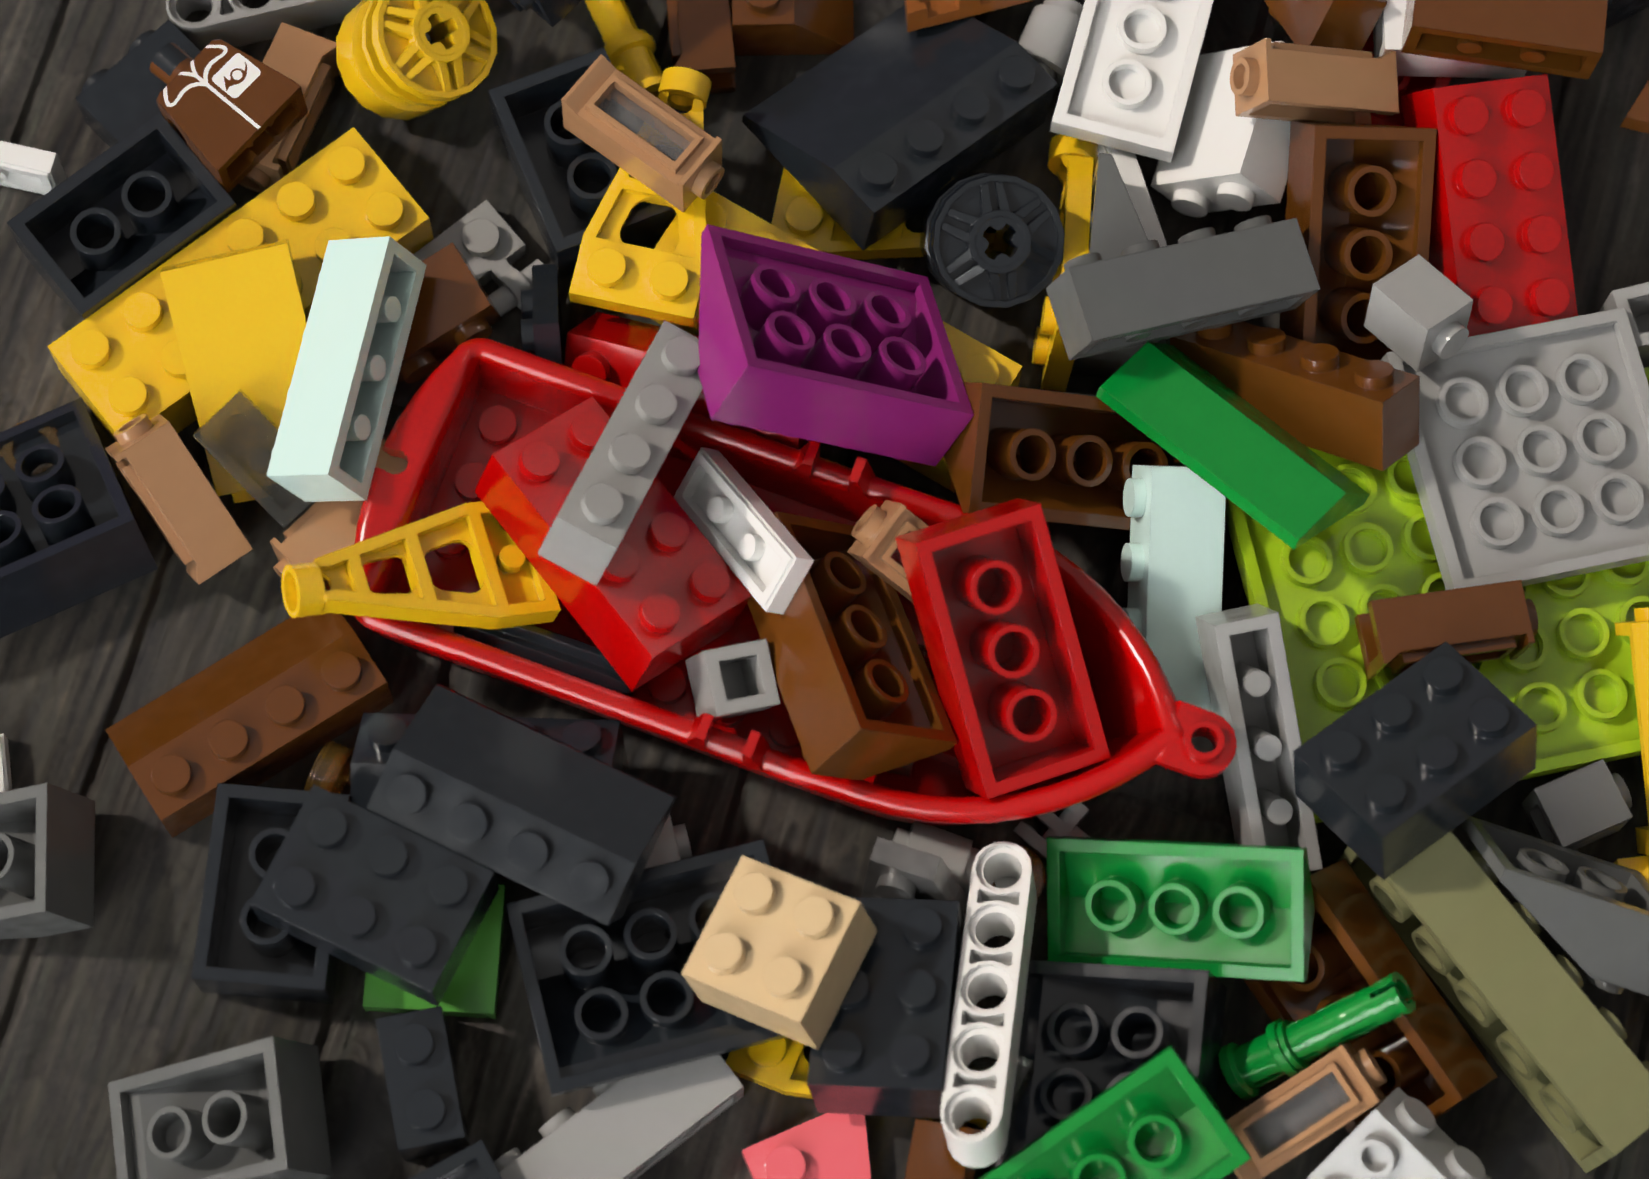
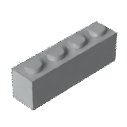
M664 320L537 553L538 555L594 585L598 584L703 389L698 374V367L700 365L699 338Z
M1253 604L1196 616L1212 712L1222 716L1229 722L1234 730L1237 741L1235 756L1230 766L1223 772L1235 844L1307 847L1310 871L1323 869L1313 811L1295 795L1293 751L1301 746L1279 613L1263 605Z
M720 1055L598 1085L592 1090L597 1098L579 1112L575 1113L571 1107H567L548 1120L539 1129L540 1134L543 1136L541 1141L523 1154L515 1147L494 1161V1164L502 1179H637L744 1097V1086Z

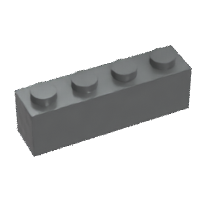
M1269 215L1243 221L1234 227L1233 232L1216 235L1213 227L1195 230L1180 237L1178 244L1160 247L1158 240L1143 241L1124 249L1121 252L1122 256L1105 260L1102 259L1099 252L1087 253L1067 261L1063 265L1065 271L1046 288L1069 361L1294 310L1320 290L1297 218L1272 223Z

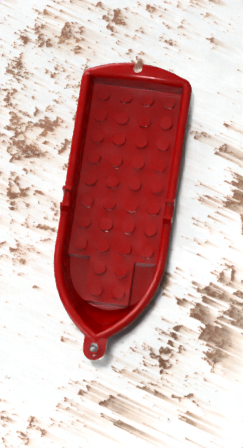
M475 338L461 343L430 374L412 396L395 422L382 450L393 457L406 460L408 462L407 467L398 474H391L384 469L375 468L367 501L362 502L354 544L458 505L481 501L474 491L493 453L592 396L609 418H611L627 388L492 339ZM690 411L656 475L674 497L701 447L719 450L773 514L778 511L855 526L860 517L872 505L876 504L878 507H881L885 500L902 503L907 507L906 509L928 526L969 514L963 513L959 504L876 477L867 459L858 456L854 467L850 468L820 457V442L810 440L804 447L797 449L730 424L711 420L710 417ZM452 543L430 551L425 555L432 584L435 587L445 591L475 593L480 590L467 546L460 543ZM897 547L891 558L903 567ZM1054 549L1111 758L990 799H986L965 788L954 746L948 751L863 780L811 774L808 763L802 754V747L788 710L782 701L777 681L776 685L780 704L762 712L714 721V716L707 713L697 717L685 660L705 650L761 640L748 604H746L728 632L637 688L632 697L454 633L452 625L355 616L364 627L378 632L382 637L607 720H619L621 725L859 812L903 823H914L916 821L929 825L953 826L1025 819L1088 801L1119 787L1154 765H1159L1193 778L1209 779L1218 776L1230 766L1237 748L1234 730L1222 716L1195 705L1176 700L1162 666L1148 642L1127 613L1091 576L1056 549ZM396 557L363 566L370 591L380 594L411 593L402 559ZM897 591L939 695L914 604ZM558 597L561 610L554 622L533 624L596 647ZM1195 737L1207 738L1213 745V751L1208 753L1199 752L1192 745L1191 739Z

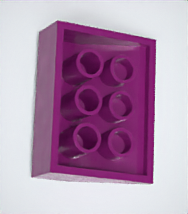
M706 225L701 233L698 343L700 365L698 367V374L711 420L936 467L972 419L974 413L928 277L718 226Z

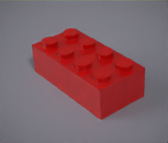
M1548 74L1437 87L1402 95L1404 126L1437 129L1429 263L1474 300L1467 325L1468 337L1578 316Z
M592 396L493 453L474 492L633 692L728 632L752 595L657 476L654 478L597 585L537 554L610 420L609 416Z
M1016 498L895 537L940 699L958 742L954 745L965 788L986 799H990L1110 759L1111 756L1041 503Z

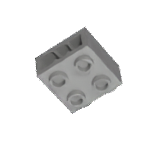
M1397 1087L1306 1179L1491 1178L1485 1173L1482 1162L1473 1152L1465 1147L1458 1146L1436 1125L1433 1114L1422 1102L1408 1097Z

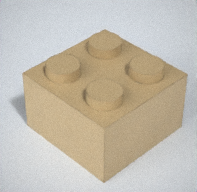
M742 855L681 974L701 1002L819 1050L878 931L861 902Z

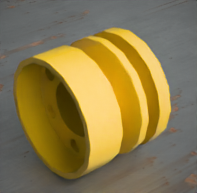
M362 0L345 16L336 37V63L345 87L363 107L383 118L410 120L428 114L444 106L447 102L471 92L489 75L497 54V27L485 0ZM426 33L431 37L432 44L427 40Z

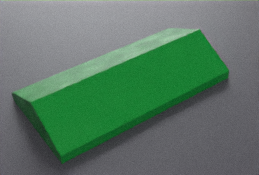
M1147 342L1099 387L1096 394L1098 399L1292 549H1296L1365 504L1369 496L1365 490L1173 345Z
M1071 836L1047 837L1048 961L1209 970L1215 977L1294 982H1305L1307 980L1315 910L1307 847Z
M1170 1045L979 1179H1222L1250 1160L1251 1156L1208 1091Z

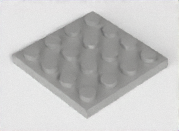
M1625 307L1470 336L1455 355L1446 360L1439 358L1419 372L1415 371L1393 351L1387 352L1381 361L1390 363L1395 369L1420 376L1419 445L1408 452L1407 457L1445 590L1521 580L1522 586L1649 561V384Z

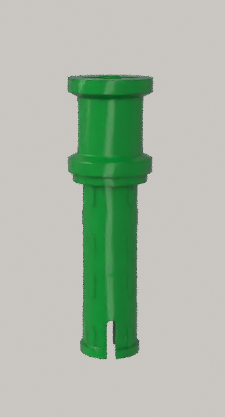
M1393 972L1372 985L1321 1008L1301 1020L1299 1019L1292 1023L1287 1019L1284 1021L1278 1019L1267 1025L1265 1034L1242 1045L1231 1042L1220 1048L1219 1062L1223 1075L1237 1096L1246 1101L1259 1095L1261 1086L1286 1074L1290 1077L1297 1075L1310 1066L1311 1059L1320 1056L1322 1053L1349 1042L1392 1019L1415 1011L1416 1003L1410 999L1414 997L1412 990L1400 973Z

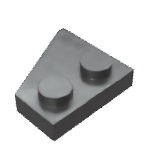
M877 837L869 860L861 897L959 901L964 921L966 919L964 911L968 896L961 886L951 879V871L941 857Z

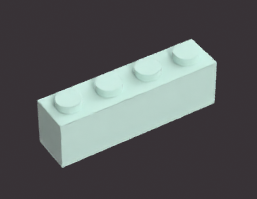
M390 236L328 241L266 475L305 502L367 501L427 266Z
M1132 465V478L1126 480L1123 490L1124 512L1127 517H1131L1130 543L1124 544L1121 553V574L1123 580L1128 582V605L1123 610L1148 642L1163 668L1176 700L1212 712L1195 617L1222 611L1226 497L1186 466Z

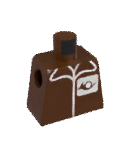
M221 39L211 41L195 58H192L174 42L168 43L157 52L150 64V72L167 85L156 99L161 114L227 193L308 113L300 85Z

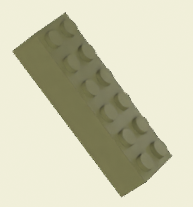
M1455 828L1384 881L1347 846L1337 862L1343 859L1348 862L1437 991L1585 1173L1590 1172L1617 1155L1649 1129V1061L1644 1060L1641 1063L1624 1042L1627 1039V1034L1618 1019L1606 1008L1600 1007L1597 1009L1580 989L1584 986V982L1576 968L1564 956L1558 954L1554 957L1538 938L1541 931L1531 913L1518 902L1510 904L1495 885L1498 878L1479 852L1475 850L1468 852L1452 833Z

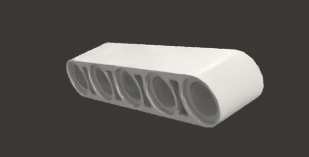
M1008 841L993 842L983 847L976 855L972 865L940 1110L941 1123L950 1153L960 1164L971 1168H983L997 1162L1004 1154L1008 1143L1037 904L1031 859L1025 849L1016 843ZM1002 877L1018 879L1014 885L1007 888L992 886L996 880ZM994 936H1006L1012 939L1008 944L1000 948H990L983 945ZM995 995L1005 999L999 1006L993 1009H982L975 1006L980 999L986 996ZM987 1056L997 1060L993 1067L985 1071H973L967 1068L973 1060L979 1057ZM971 1119H983L990 1123L984 1131L978 1134L968 1135L959 1131V1128Z

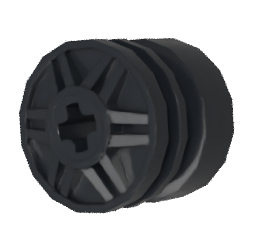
M975 172L952 180L932 198L922 218L920 247L928 271L945 290L979 306L1008 308L1033 299L1051 283L1063 259L1065 232L1057 208L1040 188L1017 176ZM1005 226L1007 230L1002 238L1009 245L1004 253L992 250L986 255L985 251L988 248L989 242L983 237L985 230L991 228L999 231Z

